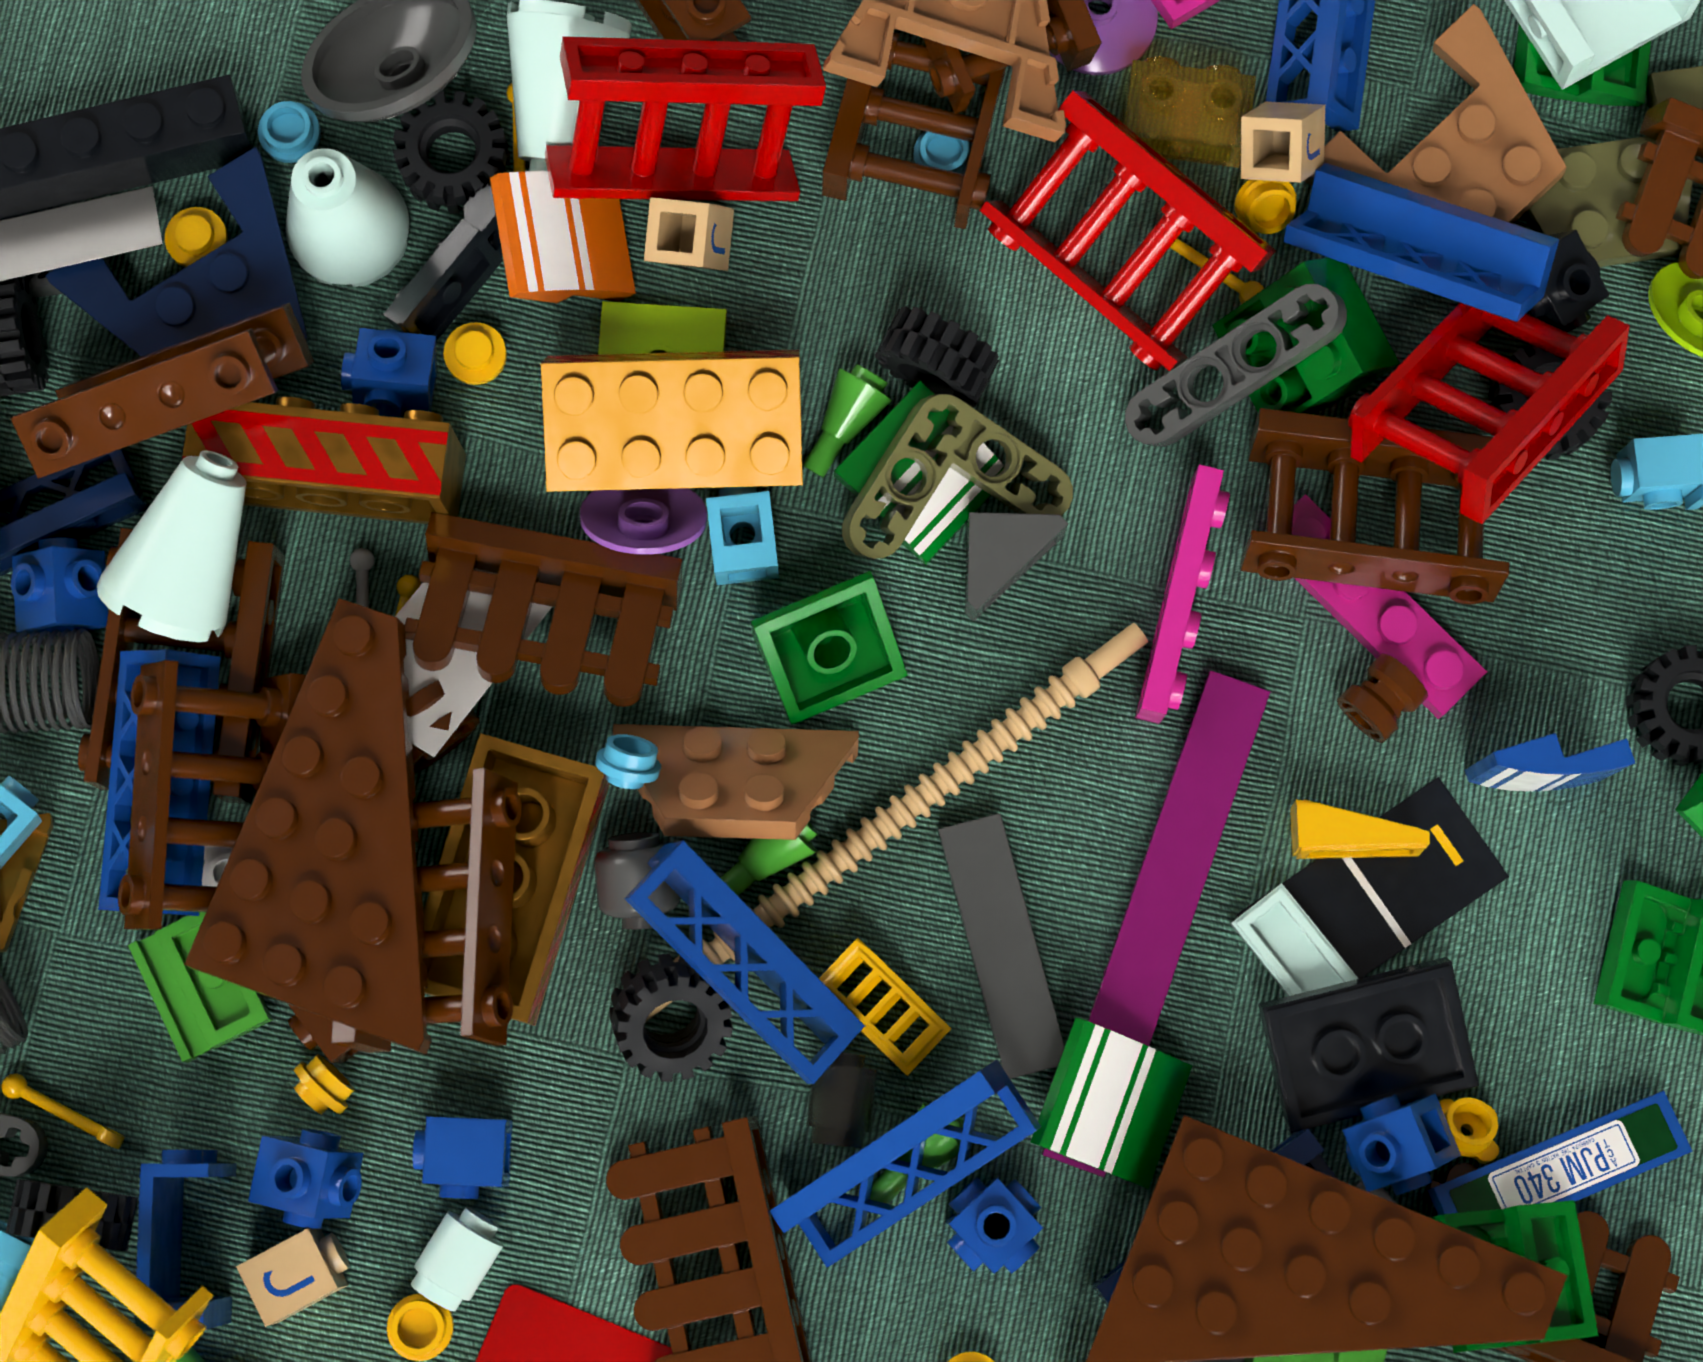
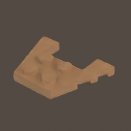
M862 0L824 61L823 71L878 87L886 76L894 29L1012 66L1002 126L1054 143L1065 133L1064 110L1058 111L1055 84L1059 81L1056 58L1050 56L1046 25L1050 22L1047 0Z
M1473 4L1434 41L1433 52L1475 90L1388 173L1384 172L1341 131L1325 145L1324 164L1328 163L1514 224L1564 176L1567 166L1482 11ZM1315 173L1304 181L1312 186Z

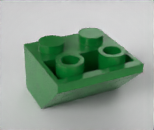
M1331 258L1303 261L1212 325L1220 339L1295 288L1305 284H1319L1335 291L1344 300L1347 309V321L1342 332L1333 341L1251 393L1249 397L1257 412H1259L1260 408L1314 414L1355 394L1400 365L1346 263ZM1309 300L1304 304L1309 314L1294 326L1284 323L1282 317L1277 320V323L1290 335L1293 347L1299 341L1290 333L1304 324H1310L1320 329L1324 325L1321 314L1329 308L1327 304L1321 305ZM1259 332L1249 339L1246 346V356L1252 366L1262 367L1273 360L1277 347L1275 338L1269 332Z

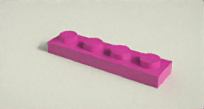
M1199 464L1191 479L1137 705L1136 719L1160 724L1166 716L1168 708L1178 710L1180 707L1187 673L1177 671L1182 647L1193 649L1202 615L1201 612L1191 610L1196 587L1207 589L1215 562L1216 552L1205 550L1210 527L1221 529L1230 497V492L1219 490L1224 470Z
M1305 494L1294 505L1292 535L1330 540L1331 518ZM1295 578L1376 659L1384 653L1405 665L1427 690L1428 698L1422 704L1437 719L1444 716L1487 673L1405 591Z

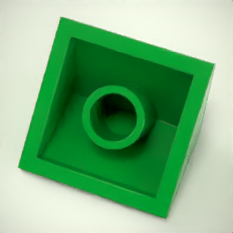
M870 571L751 621L754 641L791 725L908 676L877 585Z

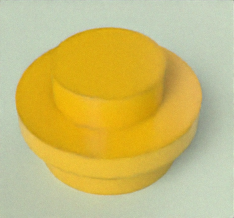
M1248 180L1240 188L1235 198L1234 208L1236 216L1253 232L1262 234L1279 232L1292 221L1295 215L1296 192L1290 182Z
M190 207L178 212L169 221L164 235L165 246L168 253L178 264L187 267L227 243L228 231L221 218L213 211L203 207Z
M471 322L459 326L448 336L444 345L443 356L449 372L457 380L469 385H481L492 381L502 372L507 360V349L503 338L497 330L484 323Z
M317 1054L308 1064L301 1061L294 1068L295 1074L301 1080L294 1087V1090L313 1110L322 1115L328 1108L337 1114H342L347 1109L348 1104L345 1100L355 1089L348 1079L327 1059Z
M420 1293L412 1294L400 1300L391 1310L387 1321V1336L391 1346L399 1355L413 1361H425L438 1356L449 1345L454 1332V1320L451 1311L435 1304Z

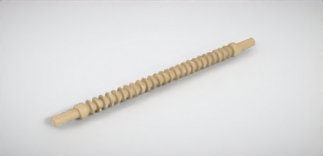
M1132 623L1084 660L1081 657L1073 658L1062 667L1063 676L1058 678L1051 675L1048 678L1050 684L1048 688L1043 689L1040 686H1036L1033 699L1020 698L1021 708L1015 711L1012 708H1007L1005 710L1007 718L1002 722L998 719H992L991 731L986 733L984 730H978L976 733L978 740L973 744L969 741H963L962 753L957 755L955 752L950 751L947 755L949 759L947 764L934 763L933 769L935 772L928 777L926 774L921 773L918 776L920 781L918 786L912 787L906 784L904 786L906 794L899 799L895 795L890 796L891 806L889 808L883 809L877 806L875 808L877 816L874 819L861 818L860 823L862 827L855 832L853 829L848 828L846 830L848 838L845 841L839 842L833 839L831 841L833 849L826 854L822 850L817 851L818 861L811 865L809 862L804 861L802 863L804 871L800 875L796 876L792 872L788 873L787 878L789 882L785 886L781 887L777 883L773 884L774 894L768 898L762 894L759 895V905L754 909H750L769 928L773 925L783 928L785 926L783 918L786 915L799 916L798 907L800 904L805 902L808 906H812L814 904L812 896L817 892L827 895L829 893L827 885L834 880L838 884L843 883L842 873L849 869L851 872L856 873L858 871L856 863L862 858L868 862L872 861L871 851L878 847L880 850L885 851L887 849L886 840L891 836L897 840L901 839L902 833L900 830L902 827L907 825L909 828L914 829L917 826L915 818L918 815L922 814L926 818L930 817L931 811L929 808L935 803L943 807L946 804L944 799L946 794L951 792L955 796L959 795V785L964 781L970 785L974 784L973 774L980 771L987 774L989 772L987 764L993 759L998 763L1003 762L1002 752L1009 749L1012 752H1016L1018 750L1016 742L1021 738L1031 741V730L1037 727L1040 730H1045L1047 728L1045 720L1051 716L1054 719L1061 718V707L1074 708L1076 705L1074 698L1078 695L1082 698H1088L1100 688L1099 680L1148 643L1143 631L1135 623ZM714 931L715 938L712 941L707 942L702 939V953L713 964H724L730 958L735 961V952ZM680 955L673 962H678ZM673 1001L656 1007L647 1017L646 1022Z

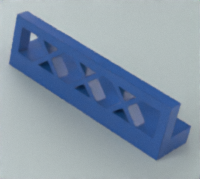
M1279 0L1266 101L1324 104L1326 125L1337 132L1359 129L1375 0ZM1313 10L1318 15L1316 30L1299 48L1294 43L1296 28ZM1306 68L1310 73L1307 98L1286 101L1288 85Z
M1325 163L1315 171L1307 211L1287 224L1283 242L1518 322L1545 295L1559 239Z
M169 649L120 651L98 910L120 911L118 891L120 882L124 875H126L128 868L138 715L133 713L131 707V691L134 680L140 675L142 665L170 660L178 661L177 685L218 689L220 657ZM175 711L173 751L212 754L216 715ZM171 777L169 817L207 820L210 780ZM167 844L164 883L202 886L205 846ZM163 910L162 913L199 916V912Z
M684 840L663 845L647 862L652 868L650 872L624 899L807 1084H814L865 1025ZM665 881L689 906V917L668 918L648 897ZM676 925H689V939ZM702 925H708L735 952V964H713L702 953ZM748 971H753L780 998V1010L759 1011L748 999ZM722 972H735V985ZM793 1017H799L825 1044L811 1061L794 1046ZM767 1018H780L781 1032Z
M996 1059L769 1212L783 1234L799 1224L828 1268L1041 1128V1125ZM995 1093L998 1094L1018 1125L1002 1137L974 1131L978 1105ZM965 1114L963 1128L949 1125ZM933 1134L961 1140L957 1165L949 1172L922 1166L926 1139ZM972 1143L987 1146L969 1158ZM913 1148L910 1162L897 1159ZM882 1168L908 1174L904 1201L897 1206L870 1200L874 1174ZM919 1177L933 1181L917 1192ZM861 1183L859 1196L846 1194L847 1191ZM829 1203L856 1209L852 1235L838 1245H835L815 1214ZM868 1212L882 1215L866 1225Z

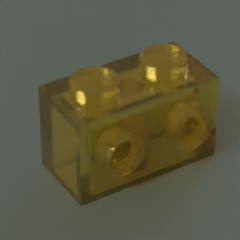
M1149 57L1144 61L1133 60L1126 84L1122 122L1167 159L1239 168L1241 165V116L1253 109L1256 76L1241 74L1239 69L1228 65H1211L1205 69L1180 66L1176 60L1167 57Z

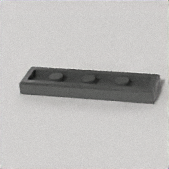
M998 813L938 829L941 847L1000 1064L1010 1079L1057 1067L1065 1046L1001 814Z

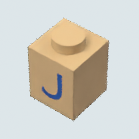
M1266 101L1241 116V179L1302 183L1313 175L1316 169L1324 164L1325 105Z
M650 197L644 261L728 271L734 209L710 203Z
M307 1228L236 1266L265 1327L277 1324L349 1285L343 1274L345 1270L350 1268L346 1253L333 1233L324 1236L321 1229Z

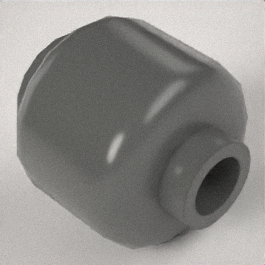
M634 832L608 838L609 847L598 852L594 858L598 907L607 916L622 918V928L624 929L653 928L624 898L652 869L647 862L663 845L667 844L660 842L659 833ZM665 881L648 897L663 913L672 911L681 902L678 894Z

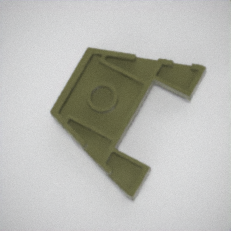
M1703 66L1651 73L1647 78L1646 88L1649 108L1672 97L1702 109ZM1647 136L1557 149L1567 166L1564 176L1523 214L1533 231L1545 235L1576 229L1586 250L1595 258L1599 267L1673 257L1681 252L1683 246L1665 238L1664 244L1658 251L1644 257H1637L1630 254L1622 242V234L1626 222L1616 219V215L1621 203L1625 201L1634 203L1648 164L1637 159L1640 148L1647 141L1653 144L1656 141ZM1689 179L1685 182L1673 216V220L1686 225L1688 224L1693 181Z

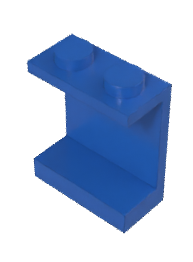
M162 1150V1163L140 1164L136 1277L176 1311L192 1297L180 1296L184 1177H235L237 1163H217L218 1150ZM212 1296L199 1319L206 1326L205 1330L231 1323L232 1296ZM135 1315L134 1324L141 1330L154 1331Z

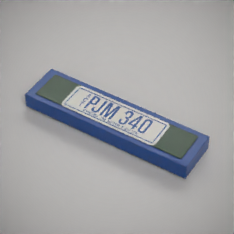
M1661 1091L1427 1191L1438 1215L1504 1209L1517 1205L1572 1200L1576 1202L1693 1151L1665 1092Z

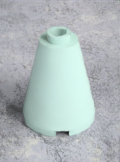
M519 0V6L513 2L508 3L507 27L518 158L530 162L529 171H548L545 160L546 145L572 146L579 100H568L559 57L562 37L630 38L632 24L629 20L605 11L602 24L595 22L594 16L585 13V6L549 0Z
M322 148L303 155L297 161L292 171L286 215L287 242L301 268L319 282L332 285V283L340 285L352 284L353 287L367 286L388 275L403 258L408 244L409 211L400 192L385 177L339 151Z
M201 451L199 457L187 456L183 458L100 576L97 584L98 597L111 611L120 615L123 605L142 615L138 624L139 627L176 640L199 643L208 641L213 630L217 637L222 634L227 623L246 490V480L237 472L239 466L235 461L213 451Z

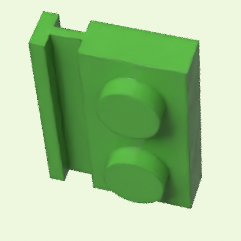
M199 912V916L187 915L155 931V934L128 945L182 1062L189 1063L197 1059L198 1056L212 1049L215 1050L273 1021L260 993L184 965L206 912Z

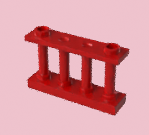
M562 37L559 57L568 100H579L572 146L546 145L545 160L553 198L650 199L652 197L672 200L762 202L799 200L800 189L790 151L782 149L792 107L822 106L826 83L815 44ZM605 101L642 102L634 147L598 146ZM669 103H705L696 148L660 147ZM731 104L767 105L757 149H722Z
M1072 90L1058 108V111L1064 110L1065 118L1070 121L1065 128L1069 135L1011 208L1002 200H989L984 203L979 211L992 221L987 229L998 241L1013 251H1017L1022 246L1131 338L1133 343L1129 346V349L1139 360L1153 370L1158 371L1163 365L1167 370L1171 371L1188 359L1172 343L1230 272L1238 273L1243 266L1250 272L1260 271L1276 250L1087 92ZM1100 146L1118 161L1113 168L1116 175L1061 245L1056 247L1030 224L1086 152L1089 150L1094 153ZM1148 186L1166 201L1160 209L1164 215L1109 284L1104 287L1077 263L1136 190L1142 193ZM1196 226L1214 241L1209 248L1212 256L1155 326L1151 327L1125 305V302L1183 231L1190 233Z
M1459 302L1453 311L1371 395L1366 393L1355 403L1348 421V425L1352 429L1351 458L1362 463L1384 439H1387L1457 474L1458 482L1462 484L1460 514L1483 524L1623 371L1630 325L1607 315L1589 335L1583 333L1576 337L1528 314H1525L1516 322ZM1494 326L1565 361L1554 373L1547 371L1542 375L1477 344V342ZM1459 363L1529 397V399L1518 411L1511 409L1506 413L1440 380ZM1422 400L1494 437L1482 450L1475 448L1470 452L1404 418Z

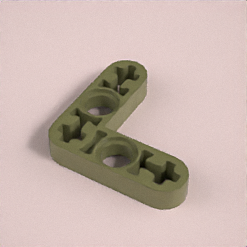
M950 394L930 395L921 399L912 408L846 513L842 523V537L846 546L855 555L876 559L892 555L905 540L949 468L955 470L1017 514H1055L1062 516L1069 509L1072 502L1073 486L1069 476L1061 468L960 398ZM947 408L950 413L946 422L953 427L951 435L938 434L927 448L928 451L938 453V458L934 461L927 452L910 447L908 444L911 438L916 443L926 442L934 427L932 421L927 418L929 412H943ZM987 440L998 442L1006 453V463L1003 470L993 477L985 475L976 463L978 448ZM903 458L914 460L922 471L921 485L910 495L899 493L891 481V472L894 465ZM1024 460L1027 462V466L1021 469ZM1018 474L1033 482H1044L1049 479L1051 482L1048 485L1047 491L1054 498L1051 504H1038L1034 507L1032 503L1035 500L1036 494L1022 483H1012L1010 491L1005 486ZM879 491L887 501L905 506V510L902 515L897 510H889L880 524V529L887 534L883 542L871 541L866 546L863 540L867 532L859 525L863 518L876 519L887 504L875 500V495Z

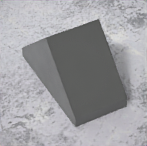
M969 512L966 525L965 614L973 622L980 617L1064 537L1068 523L1060 515Z

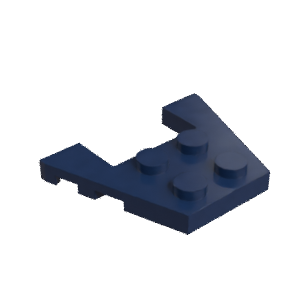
M256 147L207 176L240 226L242 233L139 297L130 300L104 258L56 268L45 275L51 285L141 357L289 302L306 342L310 341L283 242L275 204L272 199L264 161Z

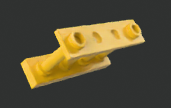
M86 1187L39 1229L0 1313V1362H71L49 1343L52 1338L80 1362H124L65 1311L68 1305L134 1362H176V1360H179L190 1350L205 1331L206 1326L199 1319L213 1295L202 1286L177 1311L98 1244L101 1236L95 1230L107 1204ZM84 1271L156 1332L153 1338L148 1336L81 1278Z

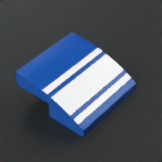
M1553 733L1495 751L1464 771L1470 783L1509 791L1534 792L1560 790L1598 782L1636 763L1627 738L1564 758L1557 735Z

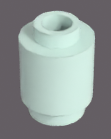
M465 1207L461 1215L447 1211L414 1265L418 1272L410 1283L411 1286L435 1304L455 1312L462 1300H471L503 1248L502 1242L494 1237L500 1227L483 1214L469 1207Z

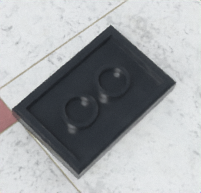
M1446 957L1258 1004L1284 1121L1290 1133L1361 1116V1107L1397 1094L1401 1105L1435 1093L1436 1096L1479 1086L1452 961Z

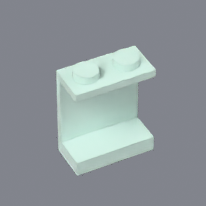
M1504 0L1562 90L1689 20L1700 0Z

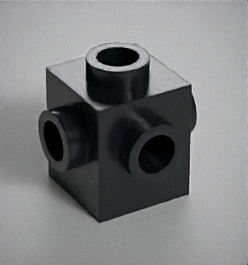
M1576 229L1548 235L1558 238L1559 243L1545 295L1526 313L1565 332H1570L1589 321L1592 317L1589 309L1610 296L1600 277V268L1597 261L1586 250Z

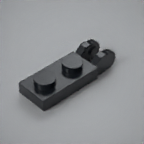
M488 184L484 188L480 187L478 192L475 191L476 195L470 197L463 206L464 219L458 223L447 237L439 242L433 255L410 283L401 288L394 302L383 314L396 330L404 333L436 336L437 341L502 263L503 260L501 258L503 255L492 188Z

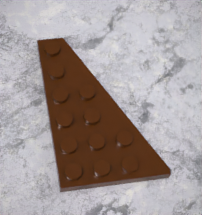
M339 598L184 965L426 1055L431 1045V1036L427 1034L424 988H428L427 966L422 959V944L425 941L422 888L418 885L415 850V842H419L418 825L413 815L412 803L416 796L412 743L408 740L406 700H409L408 678L404 674L403 662L407 655L405 625L397 617Z
M1184 1115L1085 1362H1190L1544 1340L1567 1275Z

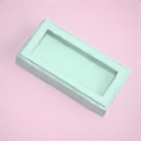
M1282 883L1230 923L1287 996L1359 979Z

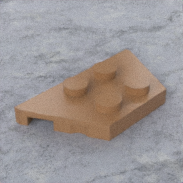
M613 724V735L627 734L638 736L652 742L658 748L656 759L661 764L659 777L653 782L644 783L643 787L637 790L643 799L652 804V815L664 836L796 840L810 821L812 809L823 804L834 789L835 775L846 761L853 763L858 756L859 731Z

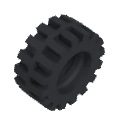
M670 953L658 955V964L651 965L647 958L637 963L640 970L639 973L634 975L628 970L620 978L623 989L614 988L611 996L613 1007L609 1008L610 1021L620 1052H622L625 1061L631 1068L637 1065L640 1074L650 1079L654 1072L657 1071L660 1080L665 1082H672L673 1074L681 1072L683 1080L694 1077L693 1068L700 1066L705 1072L714 1065L711 1059L713 1053L722 1057L727 1049L724 1037L731 1038L733 1026L730 1020L732 1013L729 1004L681 956L678 962H673ZM682 1000L693 1003L697 1007L692 1021L685 1028L675 1033L657 1034L645 1028L646 1019L651 1012L666 1002Z

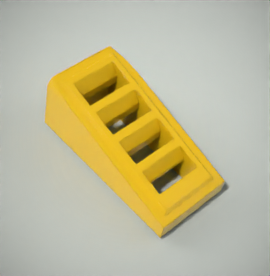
M1296 799L1291 806L1292 857L1296 856V859L1418 857L1430 845L1429 831L1418 827L1305 799Z
M859 938L819 977L825 986L865 1025L860 1032L906 1076L915 1069L951 1030ZM863 963L871 972L846 998L837 989ZM882 981L890 990L864 1016L856 1007ZM901 999L909 1009L885 1034H882L875 1025ZM920 1017L928 1027L902 1053L894 1043Z

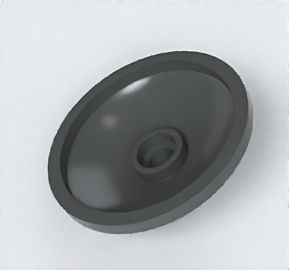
M358 0L333 18L321 30L309 47L301 70L303 89L317 110L337 120L374 122L404 114L438 94L461 70L476 37L477 22L475 13L468 0Z

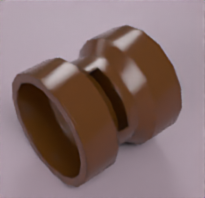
M1382 653L1367 668L1368 681L1365 680L1361 685H1351L1337 699L1339 707L1347 718L1364 734L1379 743H1384L1398 729L1397 719L1402 715L1401 711L1414 712L1428 698L1424 685L1405 665L1392 656Z

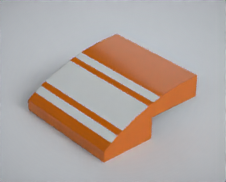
M548 171L497 173L490 177L509 297L559 303L573 295L622 301L636 294L620 199L553 198Z

